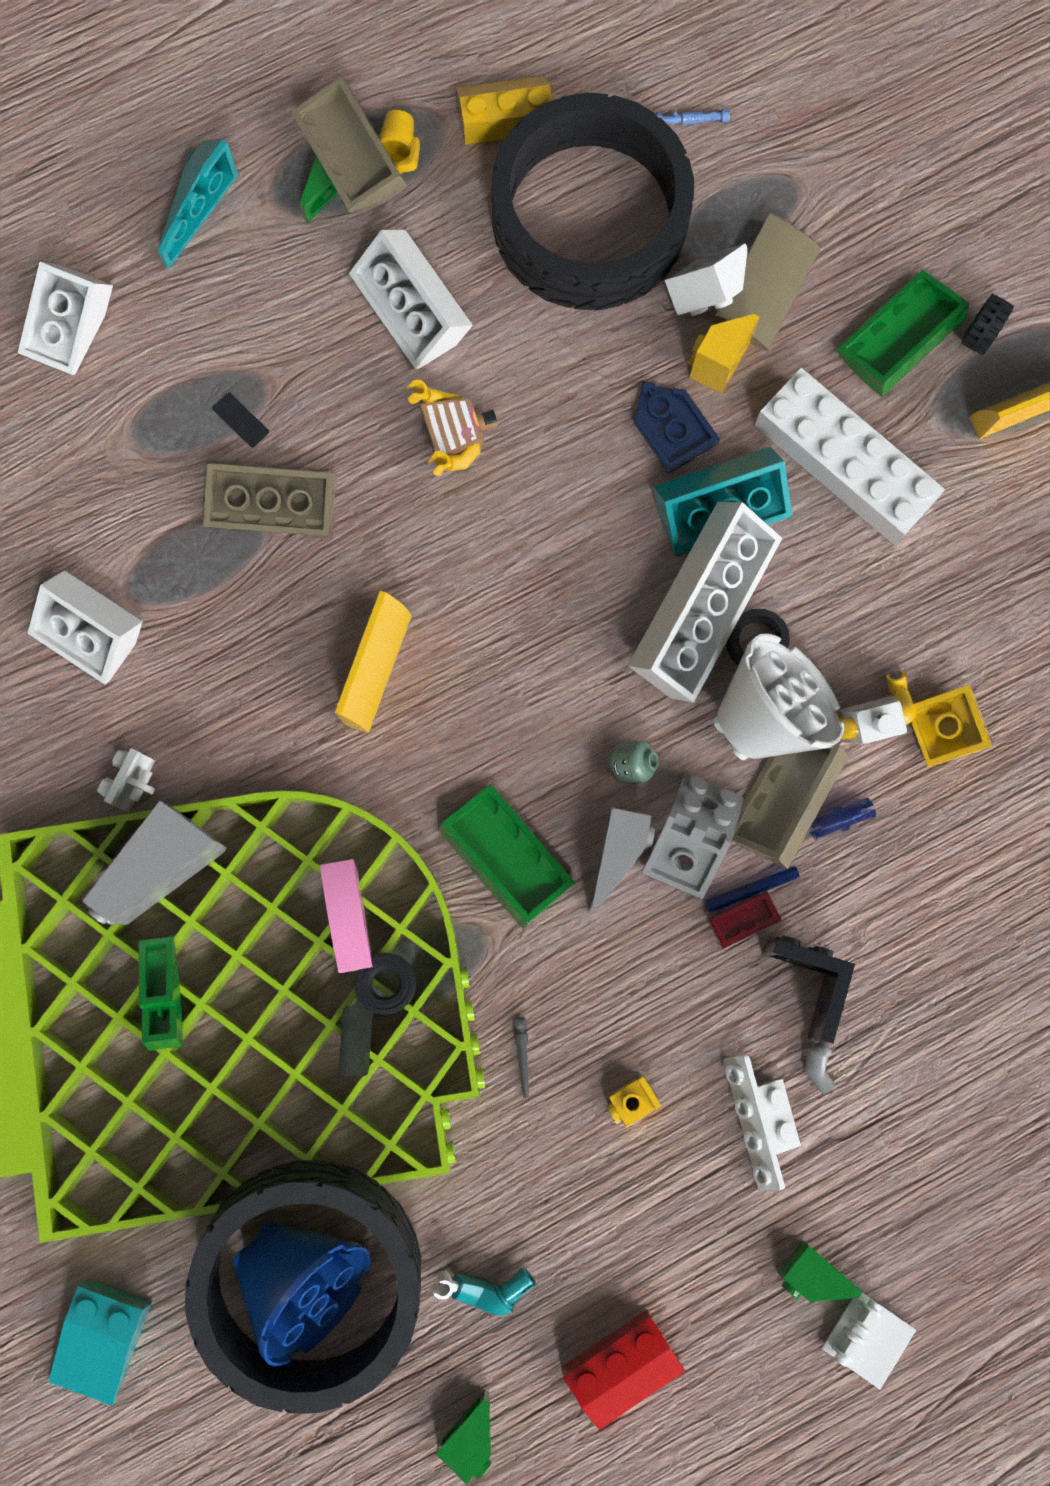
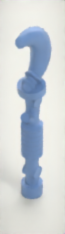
M724 109L720 112L713 111L711 113L694 111L682 112L681 115L675 111L672 116H662L661 112H656L655 117L662 118L667 124L681 123L682 125L702 124L703 121L714 122L716 120H721L722 123L729 122L730 111L729 109Z

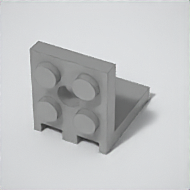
M684 773L668 818L642 873L703 899L732 843L744 798L730 790L712 785L700 777ZM687 855L693 862L684 863L677 856Z

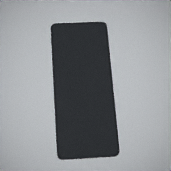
M231 393L226 394L212 408L251 448L255 447L269 434V430Z

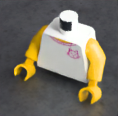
M900 670L901 678L892 679L890 674H887L888 690L894 696L836 711L838 723L844 722V733L840 740L841 742L866 744L907 733L906 725L914 720L916 709L908 691L905 671Z

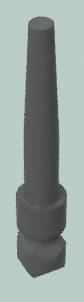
M516 1017L513 1023L517 1029V1033L514 1035L515 1044L518 1045L523 1098H528L529 1078L526 1043H528V1033H525L527 1021L524 1017Z

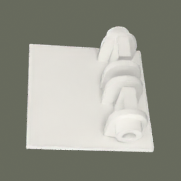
M862 1293L859 1298L851 1299L822 1346V1349L833 1356L841 1365L847 1366L880 1390L916 1332V1329Z

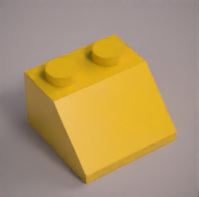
M751 314L711 325L706 336L700 334L694 344L693 354L688 363L692 366L689 378L722 394L750 345L760 316Z

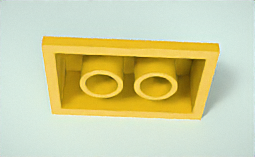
M543 75L457 87L456 92L465 145L505 140L513 127H516L521 119L535 108L552 101L550 84L546 77Z

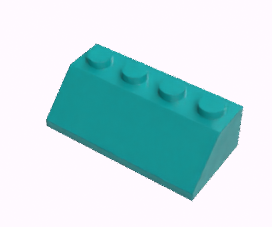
M771 447L653 486L658 514L675 556L691 551L717 502H742L767 525L793 516L785 461Z

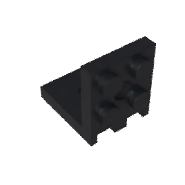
M784 935L776 937L775 940L765 942L762 955L825 974L807 1038L834 1044L855 964L833 957L834 951L824 947L814 946V948L808 947L807 949L800 947L802 941Z

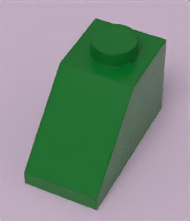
M803 1240L777 1272L785 1280L781 1286L797 1300L801 1295L810 1302L859 1298L863 1293Z
M485 1390L437 1444L436 1455L466 1485L473 1477L476 1479L482 1477L491 1465L489 1460L491 1457L490 1395Z

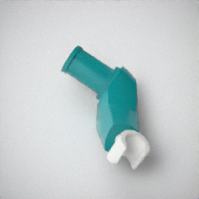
M522 1267L502 1285H496L480 1277L456 1273L451 1279V1275L447 1271L442 1270L437 1274L438 1281L444 1285L432 1284L433 1294L438 1299H447L451 1296L455 1300L484 1312L505 1316L514 1311V1303L526 1292L534 1288L537 1283L525 1267Z

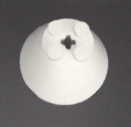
M760 634L748 643L718 709V715L713 719L716 729L726 736L732 744L735 755L741 760H746L748 757L759 759L830 748L841 740L844 733V722L838 723L836 711L840 709L839 703L823 675L799 649L794 646L789 650L779 643L781 641L780 637L772 634Z

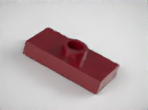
M765 891L707 919L721 949H724L782 921L768 891Z

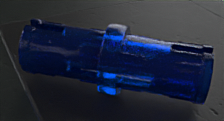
M865 798L844 808L842 806L835 807L833 812L814 819L810 828L822 827L810 833L814 840H817L838 830L842 832L850 830L851 825L876 817L875 809L861 812L863 809L874 805L869 798Z

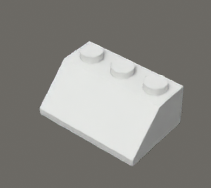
M64 570L40 585L27 634L103 684H107L135 646L143 621Z

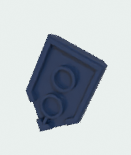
M643 381L634 425L667 473L674 472L720 442L719 437L686 390L655 386L654 383Z

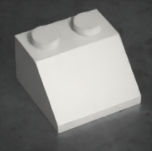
M746 243L697 258L664 280L677 315L690 312L691 316H695L707 311L709 306L714 305L715 309H720L733 303L732 297L743 290L748 250Z

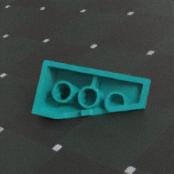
M223 139L202 141L199 147L194 149L188 156L157 250L163 265L170 269L238 177L228 142Z

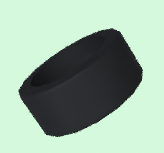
M751 609L742 613L727 640V651L737 665H739L744 654L739 643V636L742 629L751 623H762L769 626L774 631L775 636L781 638L780 644L786 648L790 644L789 630L784 620L776 613L767 609Z

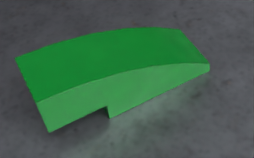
M173 937L139 940L138 1005L142 1009V1043L149 1051L183 1047L180 984Z

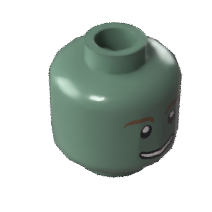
M646 741L620 742L608 756L609 771L621 783L647 782L652 778L659 764L657 753Z

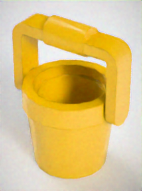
M402 110L387 112L378 137L400 174L414 171L418 166L420 140L418 137H414V119L409 113Z

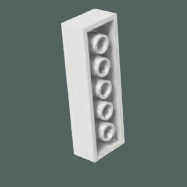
M802 368L760 411L754 426L895 546L946 490Z
M717 502L628 666L669 698L694 703L779 546L782 537L744 503Z

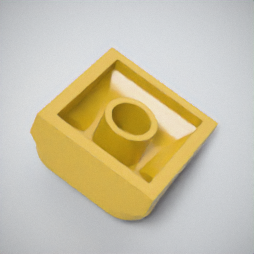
M970 685L914 704L916 716L912 721V725L928 768L992 747L988 730Z

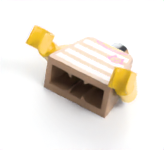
M419 379L412 381L406 388L415 391V393L408 397V401L411 404H416L420 400L423 402V404H420L422 417L433 449V455L427 462L438 465L433 471L434 475L440 476L444 470L456 471L467 469L484 448L482 432L498 427L494 410L491 409L476 414L470 398H463L460 395L428 388Z

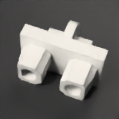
M132 748L129 752L117 750L112 760L113 766L120 769L116 778L112 780L106 777L101 781L97 789L98 793L105 797V802L128 813L134 801H139L143 791L152 795L155 790L147 785L153 774L150 770L155 760Z

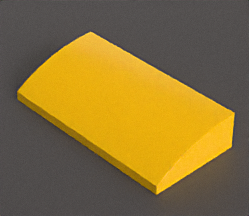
M1050 382L973 413L969 418L979 439L1049 411Z
M379 591L335 710V714L345 726L366 733L370 732L412 617L403 604L383 591Z

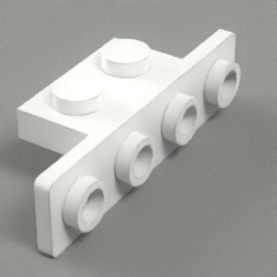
M748 1054L725 1058L723 1061L726 1077L730 1083L735 1110L739 1116L744 1143L748 1149L753 1176L757 1182L760 1192L780 1191L785 1188L776 1155L801 1146L783 1079L773 1080L757 1086Z

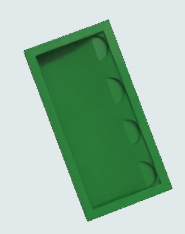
M922 270L837 348V353L861 380L883 397L967 318L970 303Z
M491 784L442 822L438 829L522 929L575 884L570 875Z

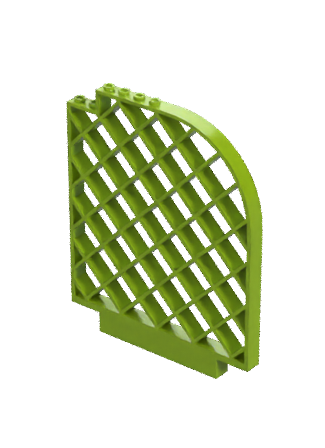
M301 791L261 792L172 806V808L185 817L194 816L191 821L201 829L214 812L231 809L257 827L227 868L216 860L208 864L219 872L221 876L192 914L188 913L167 896L159 901V903L185 921V924L174 937L176 956L195 930L232 956L203 996L179 979L180 993L196 1004L182 1023L183 1042L205 1012L243 1039V1041L215 1079L178 1053L179 1047L156 1050L160 1053L132 1092L95 1064L123 1026L142 1040V1025L131 1017L139 1006V985L120 1009L85 982L114 944L138 962L139 948L121 936L129 924L115 923L114 926L111 925L110 927L102 924L89 915L88 911L76 901L105 863L110 866L115 859L112 854L135 825L142 824L152 810L0 834V880L3 901H0V1178L32 1173L39 1243L216 1213L225 1200L210 1201L223 1183L226 1181L237 1189L247 1180L233 1169L261 1131L265 1132L301 1160H321L316 1156L344 1116L386 1146L366 1174L380 1185L450 1173V1164L456 1163L453 1142L447 1143L445 1130L451 1129L448 1108L442 1109L441 1103L480 1097L479 1089L486 1088L483 1068H476L474 1055L480 1054L477 1034L471 1035L469 1021H475L472 1000H465L464 988L470 987L467 967L460 968L451 915L432 873L415 850L386 823L367 811L345 801ZM275 803L261 822L242 809L244 807ZM291 803H308L340 810L307 856L271 830ZM351 815L373 825L391 838L359 882L364 906L396 929L380 953H391L403 935H405L442 962L443 965L414 1006L409 1003L404 1008L409 1013L380 1053L370 1047V1059L373 1060V1063L369 1067L368 1075L362 1076L344 1102L306 1074L305 1070L333 1032L341 1037L342 1026L339 1023L343 1019V1008L345 1006H352L358 999L355 987L332 1018L293 990L322 950H325L334 958L335 953L333 946L328 943L331 939L329 924L321 935L318 936L282 910V908L312 868L321 874L320 865L316 862ZM113 829L100 847L83 835V833ZM267 835L303 861L273 902L237 877V874ZM70 836L92 852L93 856L63 893L31 868L55 838ZM31 842L23 854H21L20 844ZM399 845L415 861L429 882L428 887L401 924L362 896ZM24 877L57 901L31 936ZM231 882L268 908L238 949L202 923ZM433 894L437 898L444 918L451 958H446L408 930ZM69 910L103 935L75 974L40 949ZM276 916H279L314 942L285 984L247 956ZM33 959L66 983L65 987L40 1019ZM241 963L279 991L250 1031L212 1004ZM450 968H453L464 1041L455 1037L420 1011ZM375 977L373 978L372 986L387 997L395 993ZM77 993H80L113 1018L85 1057L49 1031ZM287 997L326 1026L297 1066L258 1038ZM415 1017L456 1047L427 1089L386 1059ZM42 1042L76 1067L50 1103L48 1101ZM251 1046L290 1074L262 1115L223 1086ZM466 1050L471 1089L441 1095L433 1094V1091L460 1053ZM169 1061L207 1089L179 1128L141 1100ZM380 1066L421 1096L393 1137L351 1107ZM86 1076L123 1103L95 1141L59 1114L60 1110ZM297 1081L338 1110L310 1150L269 1121ZM215 1096L254 1124L226 1164L187 1135ZM426 1101L433 1105L441 1163L433 1165L427 1164L398 1142ZM132 1110L170 1138L143 1177L105 1149ZM52 1128L86 1153L59 1190ZM178 1146L182 1147L217 1174V1177L196 1205L181 1207L151 1184ZM391 1150L414 1167L375 1174ZM95 1161L133 1189L110 1220L97 1221L68 1198ZM141 1196L161 1210L127 1217ZM61 1214L73 1222L75 1226L62 1228Z

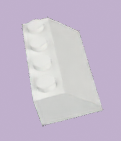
M381 230L349 273L415 369H420L455 347L473 326L406 230Z

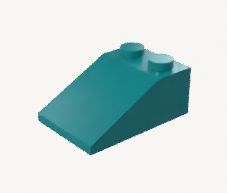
M88 1279L80 1284L76 1289L64 1320L48 1382L113 1406L152 1302L92 1279Z

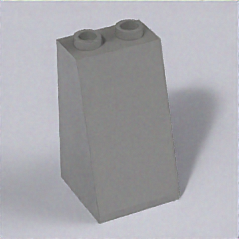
M159 801L82 902L90 907L88 914L102 924L107 922L112 926L115 923L128 925L223 854L227 847L176 809Z

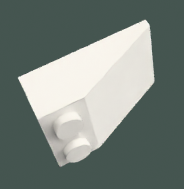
M39 262L18 353L75 375L105 317L113 285L60 264Z

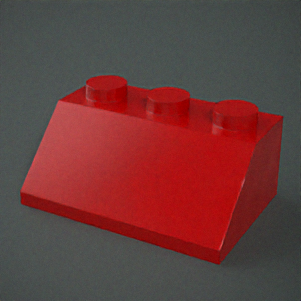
M645 1310L561 1367L565 1382L583 1411L598 1430L685 1372V1369L648 1310Z

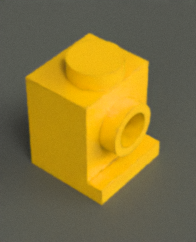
M642 1075L607 1096L611 1104L606 1106L612 1118L616 1124L622 1121L626 1127L661 1107L660 1102ZM630 1097H635L638 1100V1106L634 1110H629L626 1107V1101Z

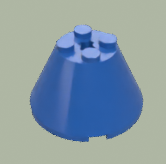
M271 1220L261 1227L258 1237L249 1247L243 1248L237 1253L233 1260V1265L237 1268V1280L260 1355L269 1365L281 1366L290 1363L291 1359L288 1356L300 1349L306 1354L320 1343L345 1316L362 1290L358 1285L362 1273L368 1274L370 1270V1253L363 1245L285 1223L276 1224Z

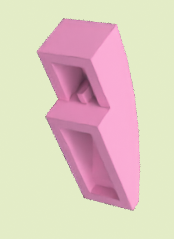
M354 859L320 865L338 972L344 973L373 967L364 904L361 898L358 871Z

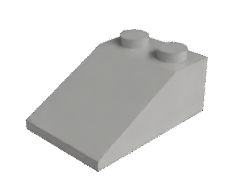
M616 808L611 809L607 818L589 911H597L645 848L649 849V846L652 845L656 826L650 825L652 816Z

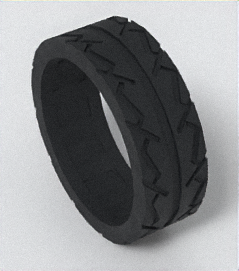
M580 93L563 96L559 100L554 99L531 111L518 122L516 127H513L502 142L492 173V227L496 245L501 249L499 253L508 270L523 286H529L528 290L544 300L560 306L597 311L619 307L623 303L627 304L645 296L668 275L679 258L686 238L693 208L694 176L690 159L685 156L687 152L678 135L662 118L655 117L656 113L638 102L616 95L608 97V94ZM582 146L613 149L632 157L643 165L657 180L666 198L669 219L660 233L650 243L627 257L610 262L597 263L569 260L544 248L521 225L512 202L516 190L525 175L541 160L565 149Z
M296 1160L274 1166L272 1169H266L244 1181L220 1205L193 1255L186 1281L185 1314L191 1337L194 1339V1345L208 1370L226 1388L230 1387L233 1393L250 1403L278 1412H283L284 1409L290 1414H313L343 1407L342 1403L350 1404L373 1391L392 1372L390 1368L398 1365L411 1343L418 1318L421 1292V1252L416 1233L403 1207L387 1189L373 1178L353 1167L334 1162L327 1163L323 1160ZM289 1204H317L338 1209L357 1219L368 1228L388 1253L396 1274L398 1290L392 1311L377 1332L362 1345L343 1355L324 1360L291 1359V1362L288 1364L271 1366L261 1357L257 1344L240 1330L228 1312L221 1294L219 1278L221 1249L229 1237L243 1224L269 1209Z

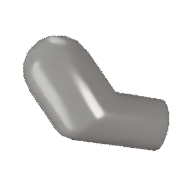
M818 1042L808 1049L804 1068L809 1078L821 1093L825 1095L836 1084L825 1071L831 1050L827 1044Z

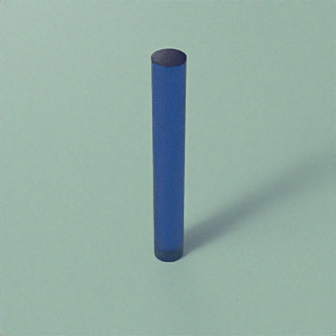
M796 866L707 899L704 903L707 911L710 913L800 878Z

